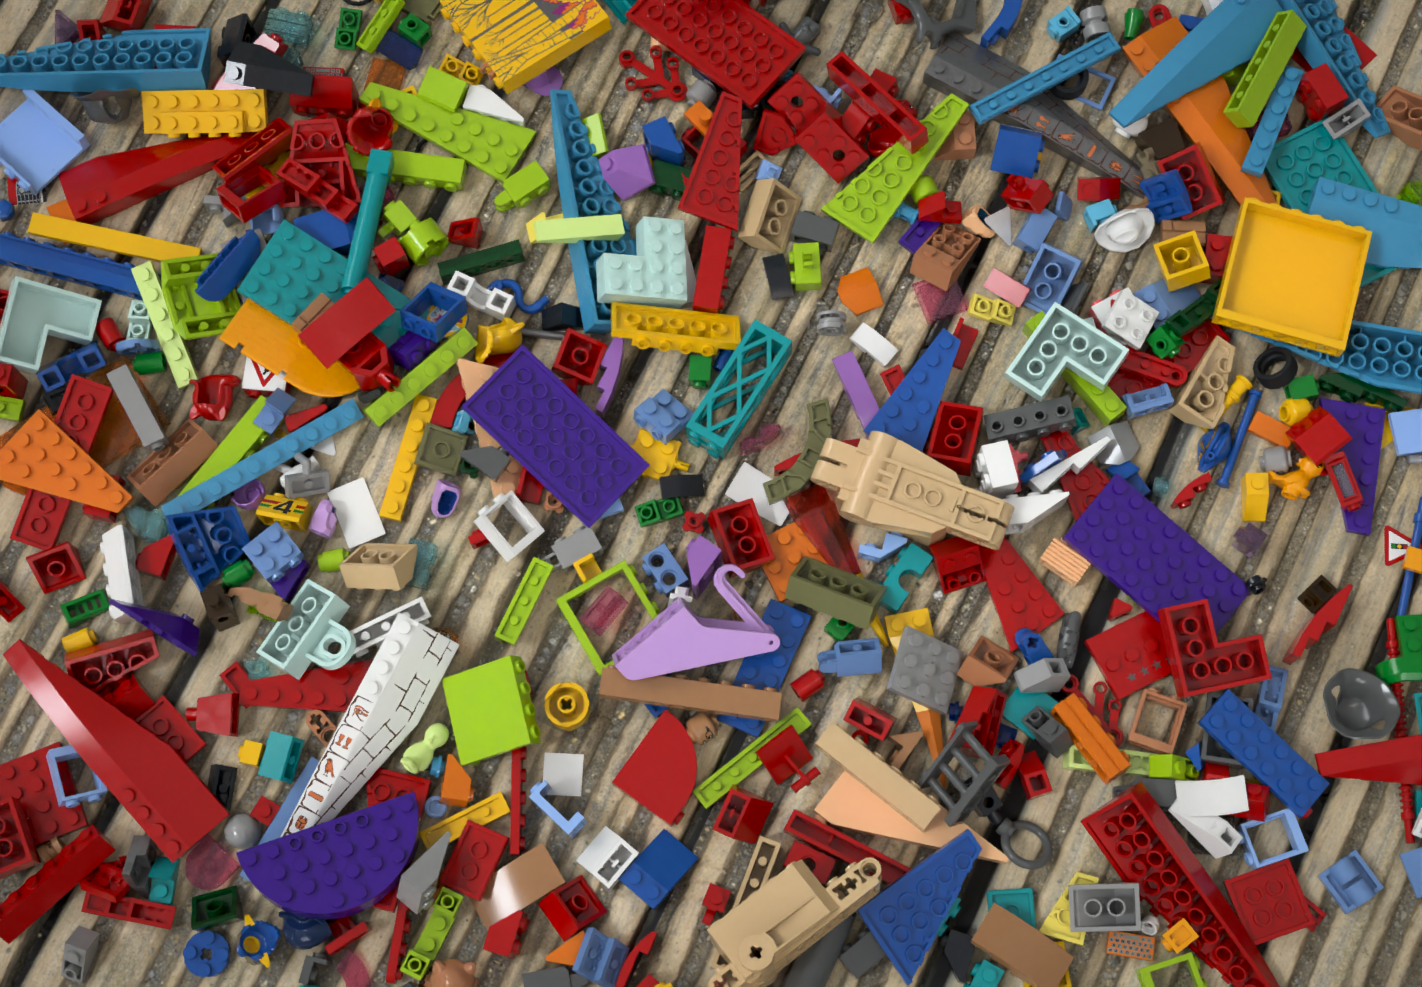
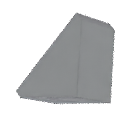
M1360 98L1323 121L1322 124L1333 140L1353 133L1371 117V114Z

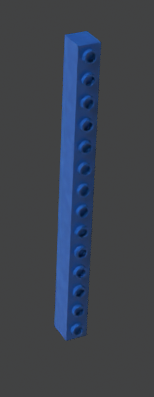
M9 232L0 233L1 265L143 300L131 271L136 266L131 263L124 262L120 264L108 257L100 259L88 252L83 254L76 253L74 249L69 247L61 249L49 242L41 244L29 237L21 239ZM237 294L238 299H239V302H240V304H241V301H242V300H241V298L239 297V295Z

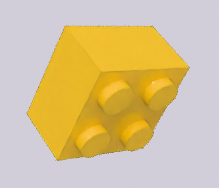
M1195 230L1153 244L1155 258L1169 292L1211 278L1209 264Z

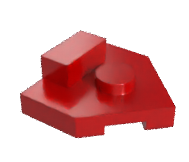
M764 109L753 147L754 150L773 156L788 147L798 144L794 140L796 134L785 115Z

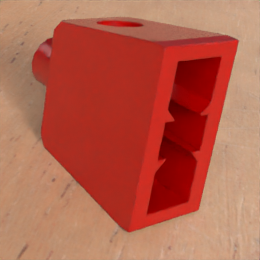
M225 693L198 698L197 707H188L186 709V720L196 721V730L238 737V703L240 694Z

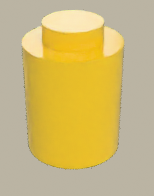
M88 627L62 638V644L66 653L96 645V642L99 641L96 632Z

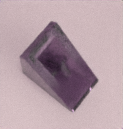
M55 10V44L69 41L72 44L78 43L80 37L77 24L60 10Z

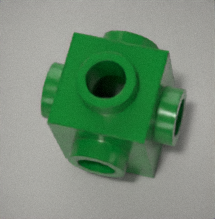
M1167 324L1159 326L1145 339L1152 347L1153 353L1160 357L1161 360L1167 357L1174 358L1182 351L1180 347L1186 343Z

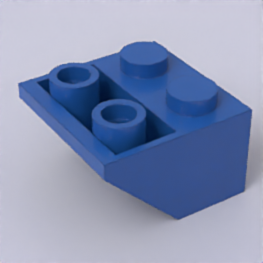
M664 116L643 125V140L652 161L656 159L684 167V160H686L684 155L685 148L682 141H677L676 129L673 123H668Z

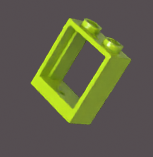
M1192 952L1135 970L1141 987H1155L1150 972L1186 960L1195 987H1208L1204 978L1201 979L1198 971L1201 969L1198 958L1193 956Z

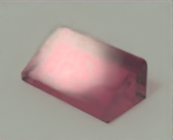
M607 586L579 620L598 636H601L627 606L628 602L622 595Z

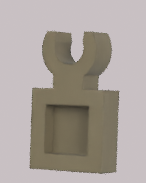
M1152 147L1137 153L1138 160L1144 166L1140 168L1144 179L1162 174L1157 164L1159 160L1155 161L1154 159L1155 154Z

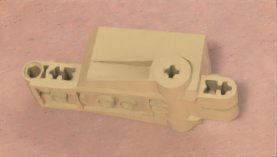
M871 431L868 439L861 437L858 447L836 439L826 438L819 455L821 460L817 461L810 480L820 486L839 492L837 512L843 518L871 528L901 533L905 538L926 546L944 541L946 534L949 533L993 550L1000 549L1006 533L1005 528L1008 527L1015 509L1014 506L1005 502V500L962 485L955 471L889 434Z
M870 857L861 860L859 863H856V861L851 863L845 869V874L840 878L838 876L833 877L826 884L827 888L822 886L802 859L790 863L781 873L768 880L763 887L751 893L745 901L733 907L727 915L715 921L707 929L712 944L728 964L724 963L714 971L715 975L709 980L707 987H728V985L730 987H766L772 984L780 970L880 893L882 876L879 861ZM868 872H872L875 875L866 876L865 874Z

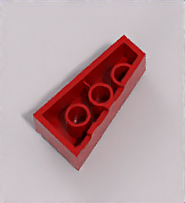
M148 629L65 653L64 663L68 675L75 677L82 685L97 692L103 689L105 685L119 680L130 671H135L158 658L160 654L155 634L152 630Z

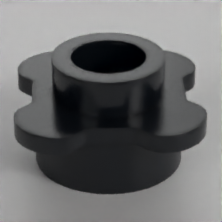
M1255 575L1248 579L1245 585L1250 593L1247 596L1252 594L1258 595L1263 592L1266 587L1265 582L1267 578Z

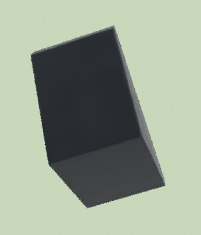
M561 302L542 310V330L566 331L567 328L575 331L584 330L580 307Z

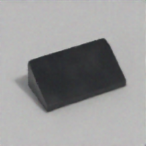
M218 764L211 765L207 787L230 812L238 768Z

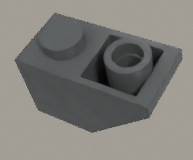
M1038 705L1021 719L1022 723L1040 745L1057 759L1073 745L1067 728Z

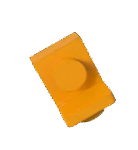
M1182 918L1161 934L1163 937L1161 943L1169 953L1174 951L1178 954L1199 936L1188 922Z

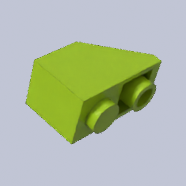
M1174 754L1150 755L1149 778L1198 781L1200 770L1196 769L1190 759Z

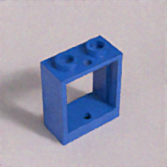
M430 282L400 311L402 328L438 342L467 313L466 296ZM430 305L447 311L436 323L419 317Z

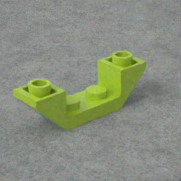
M444 886L442 887L433 905L435 909L413 950L410 949L400 971L419 981L422 980L434 963L457 918L464 898L462 895Z

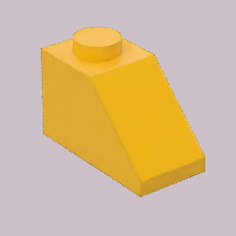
M1245 473L1240 479L1242 522H1265L1269 499L1268 473Z

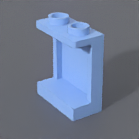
M545 780L542 783L537 782L530 790L532 793L529 796L530 799L573 839L588 822L579 812L567 821L544 799L546 794L552 789L549 783Z

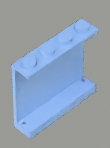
M24 89L22 92L27 100L0 123V165L5 168L3 172L11 180L16 178L19 181L17 184L25 192L29 190L36 196L90 146V143L83 133L34 90Z

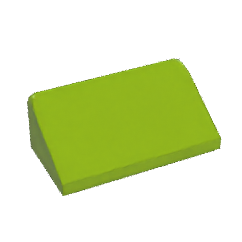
M596 113L581 119V121L588 129L589 133L587 135L590 144L594 143L597 150L592 155L597 156L599 160L609 150L601 113Z

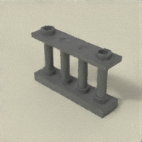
M977 721L962 722L955 728L953 737L930 768L921 774V780L918 782L921 789L931 787L949 808V814L944 819L949 827L964 823L1011 761L1006 754L996 757L994 755L991 756L975 738L972 732L978 725ZM965 741L984 761L985 767L981 772L960 750ZM953 757L971 775L973 783L969 787L964 784L948 765ZM942 772L961 793V798L957 803L937 781Z

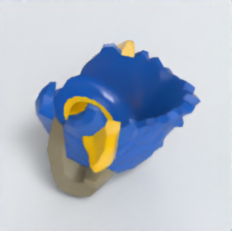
M246 914L244 916L245 926L237 935L239 943L237 954L240 957H245L251 965L264 964L266 968H269V956L276 948L279 937H281V930L277 926L262 920L253 921L251 916Z

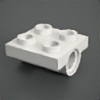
M1123 289L1119 292L1101 328L1108 331V336L1120 344H1128L1135 350H1138L1146 339L1159 312Z

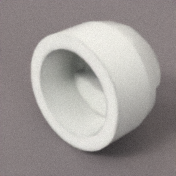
M1153 915L1145 916L1141 921V930L1147 935H1155L1160 927L1159 919H1156Z

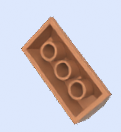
M190 418L168 437L170 443L165 445L164 449L152 452L126 476L155 507L165 502L168 495L174 489L181 487L184 480L190 474L197 472L201 464L219 446L204 429Z

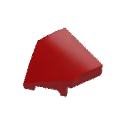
M126 855L120 856L118 861L102 862L98 868L94 869L80 881L81 889L118 903L131 888L121 875L127 858Z

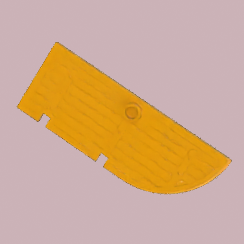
M248 298L219 337L221 341L234 349L238 344L244 346L240 353L278 376L281 371H284L287 374L283 380L305 393L319 397H340L360 389L354 376L336 361L330 368L326 369L298 337L299 334L291 325Z

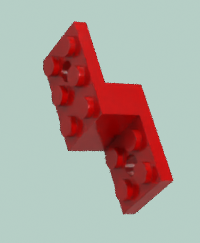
M799 71L768 98L767 102L778 113L785 115L790 125L796 130L794 140L838 184L869 157V153L840 124L842 115ZM795 96L801 97L803 104L796 106L792 103L791 99ZM842 150L845 153V157L838 159L834 156L833 152Z

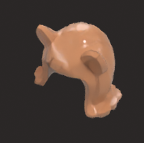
M451 958L445 960V962L436 960L433 964L432 972L426 975L424 979V987H478L479 981L474 976L477 970L476 964L474 962L464 963L461 960Z

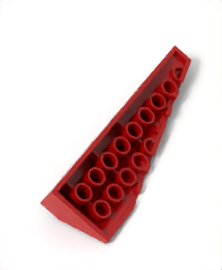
M241 132V137H229V133H221V137L203 135L201 137L99 156L60 173L58 177L75 220L92 225L212 171L213 168L211 166L257 132Z
M1422 734L1314 754L1318 772L1322 777L1383 781L1387 783L1395 782L1422 786Z

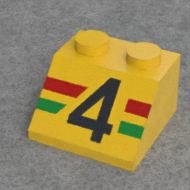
M274 493V495L266 494L256 510V515L264 525L271 526L277 521L282 528L307 533L313 507L305 498L296 497L295 499H288L284 494Z

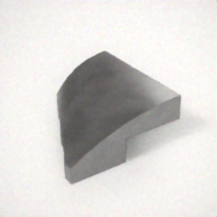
M134 835L121 875L137 893L144 898H149L148 875L156 860L157 846L150 836Z

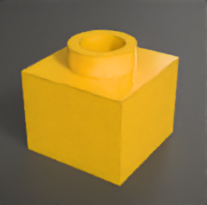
M245 740L244 745H241L239 748V762L247 766L259 768L266 746L263 743Z

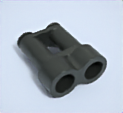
M380 386L368 391L360 390L358 392V399L366 404L379 398L383 389Z

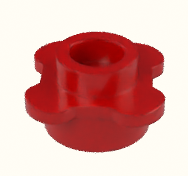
M690 510L686 511L684 514L686 518L685 523L682 525L685 532H696L697 534L704 531L703 521L706 519V515L702 512L697 514Z

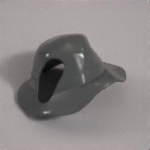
M127 88L121 91L100 89L95 92H75L70 95L80 101L92 121L104 124H117L128 118L132 98L139 96L141 92L135 88ZM115 96L121 108L118 114H111L103 106L102 100L105 97Z
M1346 668L1330 678L1324 687L1323 699L1329 722L1337 732L1351 739H1380L1387 736L1398 722L1400 706L1395 695L1384 681L1371 673ZM1339 685L1340 692L1336 700L1332 694V689ZM1379 721H1385V725L1381 730L1370 727Z

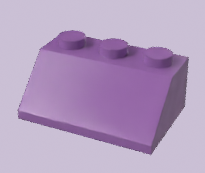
M701 535L696 540L693 538L686 547V550H688L687 560L693 598L698 600L711 582L716 570L723 565L722 550Z

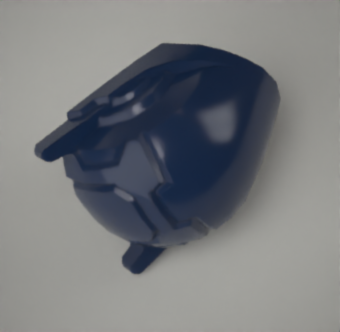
M286 911L279 912V917L283 918V932L286 942L296 949H311L332 937V931L324 918L310 919L296 916Z

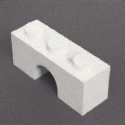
M455 271L447 287L451 291L466 296V304L501 321L505 317L510 318L516 306L514 296L497 288H494L493 291L480 286L474 278L459 271Z

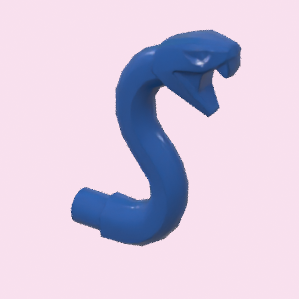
M512 279L496 280L487 287L491 291L494 288L501 291L506 287L512 288L517 307L527 314L540 312L550 302L544 295L531 305L525 304L521 286Z

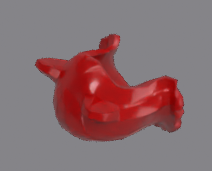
M230 374L209 375L198 380L191 379L189 384L195 385L192 396L194 405L190 410V419L195 420L202 416L209 421H224L233 406L234 387L241 384V379Z

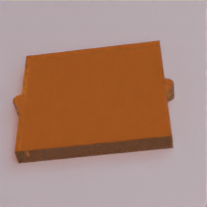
M373 57L364 91L370 82L400 90L407 67L406 64L393 62L391 59L383 60Z

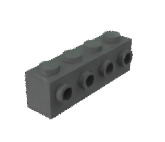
M1070 395L983 416L990 444L1008 440V443L1013 441L1024 442L1029 440L1030 437H1046L1051 432L1059 430L1060 432H1067L1077 426Z

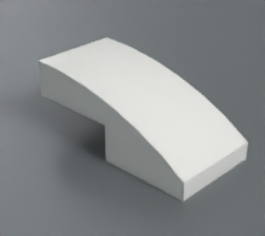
M864 322L861 323L849 338L864 353L867 352L882 367L886 366L899 351Z

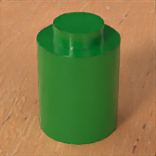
M164 351L136 354V359H133L134 371L138 372L140 376L166 372L167 362Z

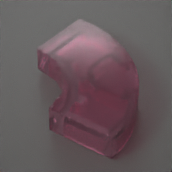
M347 950L336 969L343 976L346 987H371L365 965L356 954Z

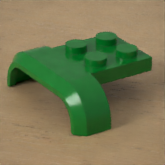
M1422 614L1396 615L1395 617L1401 657L1382 661L1375 667L1376 676L1384 681L1388 687L1397 682L1422 681Z

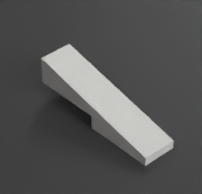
M1106 436L1030 479L1027 486L1033 492H1040L1041 495L1044 494L1070 469L1075 474L1082 471L1109 445L1111 439Z

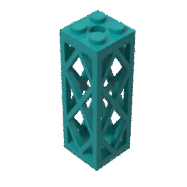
M756 319L753 321L687 423L686 435L691 445L697 448L703 447L707 450V454L715 459H718V457L723 460L725 459L791 356L792 340ZM758 346L765 348L746 357L750 350ZM771 352L776 355V357L774 358V360H773L772 363H771ZM766 355V368L742 379V366ZM737 371V382L727 386ZM762 377L759 383L742 390L743 385ZM737 389L736 394L716 403L720 396ZM752 393L742 408V397ZM737 400V414L712 426V412ZM706 418H707V428L702 425ZM733 423L729 429L719 434H716L714 432L726 425Z

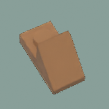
M917 731L888 736V740L901 749V751L896 749L890 757L889 761L892 762L890 766L893 765L900 769L924 733Z

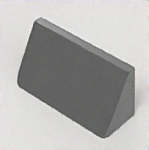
M1073 284L1061 306L1075 314L1088 289V284Z

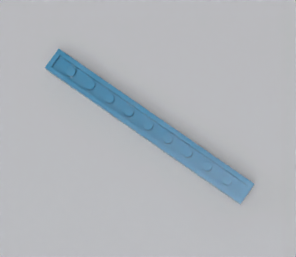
M351 399L160 506L165 516L199 511L293 458L296 453H302L362 419L364 416L354 399Z

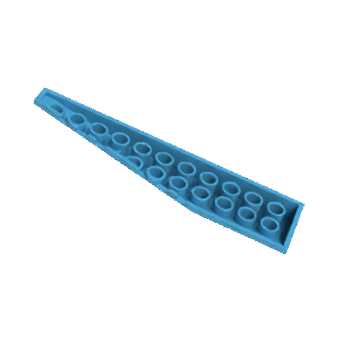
M1276 0L1283 11L1293 10L1307 25L1296 47L1313 69L1327 63L1349 97L1344 107L1360 98L1371 114V117L1362 126L1375 139L1389 134L1391 130L1383 111L1375 104L1376 95L1374 91H1370L1367 82L1369 79L1367 74L1362 73L1359 67L1362 63L1351 37L1343 30L1345 23L1336 14L1335 10L1338 7L1335 0Z
M1318 178L1312 187L1306 214L1321 215L1324 219L1331 221L1339 220L1346 225L1362 226L1366 230L1372 231L1366 264L1380 268H1422L1421 205L1326 178Z
M1352 320L1346 348L1340 357L1244 332L1275 346L1287 348L1290 352L1373 386L1422 394L1421 331Z

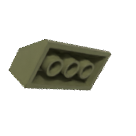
M805 556L790 575L784 598L792 600L796 604L810 607L814 611L831 615L837 620L849 622L858 628L868 629L875 619L887 587Z

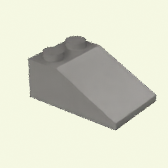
M448 831L401 875L396 897L415 914H418L422 909L427 910L434 901L433 895L437 890V882L451 837V833Z
M1138 882L1068 885L1071 932L1141 930Z

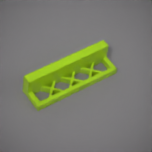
M533 557L494 635L497 641L516 646L554 569L553 565Z

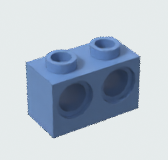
M665 543L642 557L644 564L641 567L648 577L652 575L656 581L653 585L660 595L664 593L666 598H668L670 593H675L676 586L685 587L689 584L687 576ZM660 558L664 563L660 567H654L652 561ZM672 576L676 581L673 585H666L663 582L664 579Z

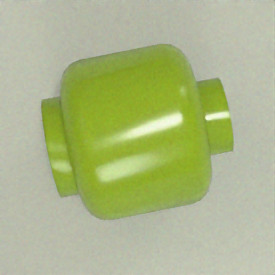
M922 174L909 193L914 203L918 205L920 199L938 193L939 190L932 176H923Z

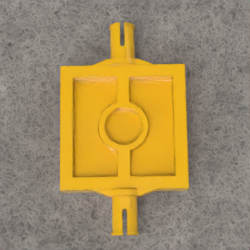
M640 429L633 445L628 444L650 465L641 476L659 481V477L670 476L675 468L688 472L690 468V463L678 460V453L682 445L680 441L672 439L665 445L660 440H655L649 431Z

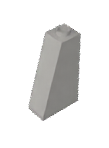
M126 364L107 373L106 375L144 447L150 453L164 449L165 445L170 442L138 377Z

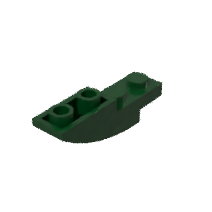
M1344 373L1323 374L1317 380L1320 390L1326 393H1334L1345 402L1355 403L1362 397L1367 403L1378 404L1390 413L1402 411L1408 401L1389 392L1388 388L1373 386Z

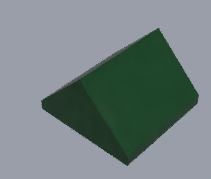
M237 885L192 897L191 928L194 931L202 932L245 920Z

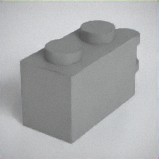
M582 526L573 532L574 534L568 538L564 536L554 542V545L551 546L553 553L541 559L553 565L551 560L557 558L559 563L553 565L552 573L561 568L564 573H567L574 569V562L592 553L594 558L604 553L591 527L586 528Z

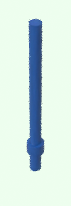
M1422 497L1419 499L1417 513H1414L1413 523L1415 525L1410 545L1418 549L1422 537ZM1405 570L1397 615H1406L1415 572Z

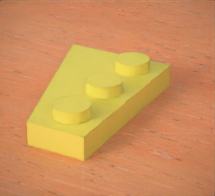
M1075 872L1068 885L1098 883L1099 878ZM1067 885L1038 931L1045 936L1083 946L1086 932L1070 931L1069 891Z

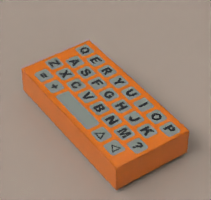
M1108 931L1105 953L1153 961L1155 938L1119 931Z

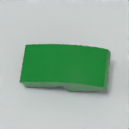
M341 7L334 48L356 50L362 22V10Z
M680 498L653 499L634 507L642 528L685 514Z

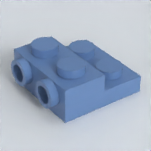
M662 389L652 399L648 397L634 409L633 419L638 426L644 427L649 431L655 440H660L666 445L686 427L694 413L665 389Z
M277 521L241 548L269 583L280 580L284 576L285 571L290 567L298 566L305 556Z

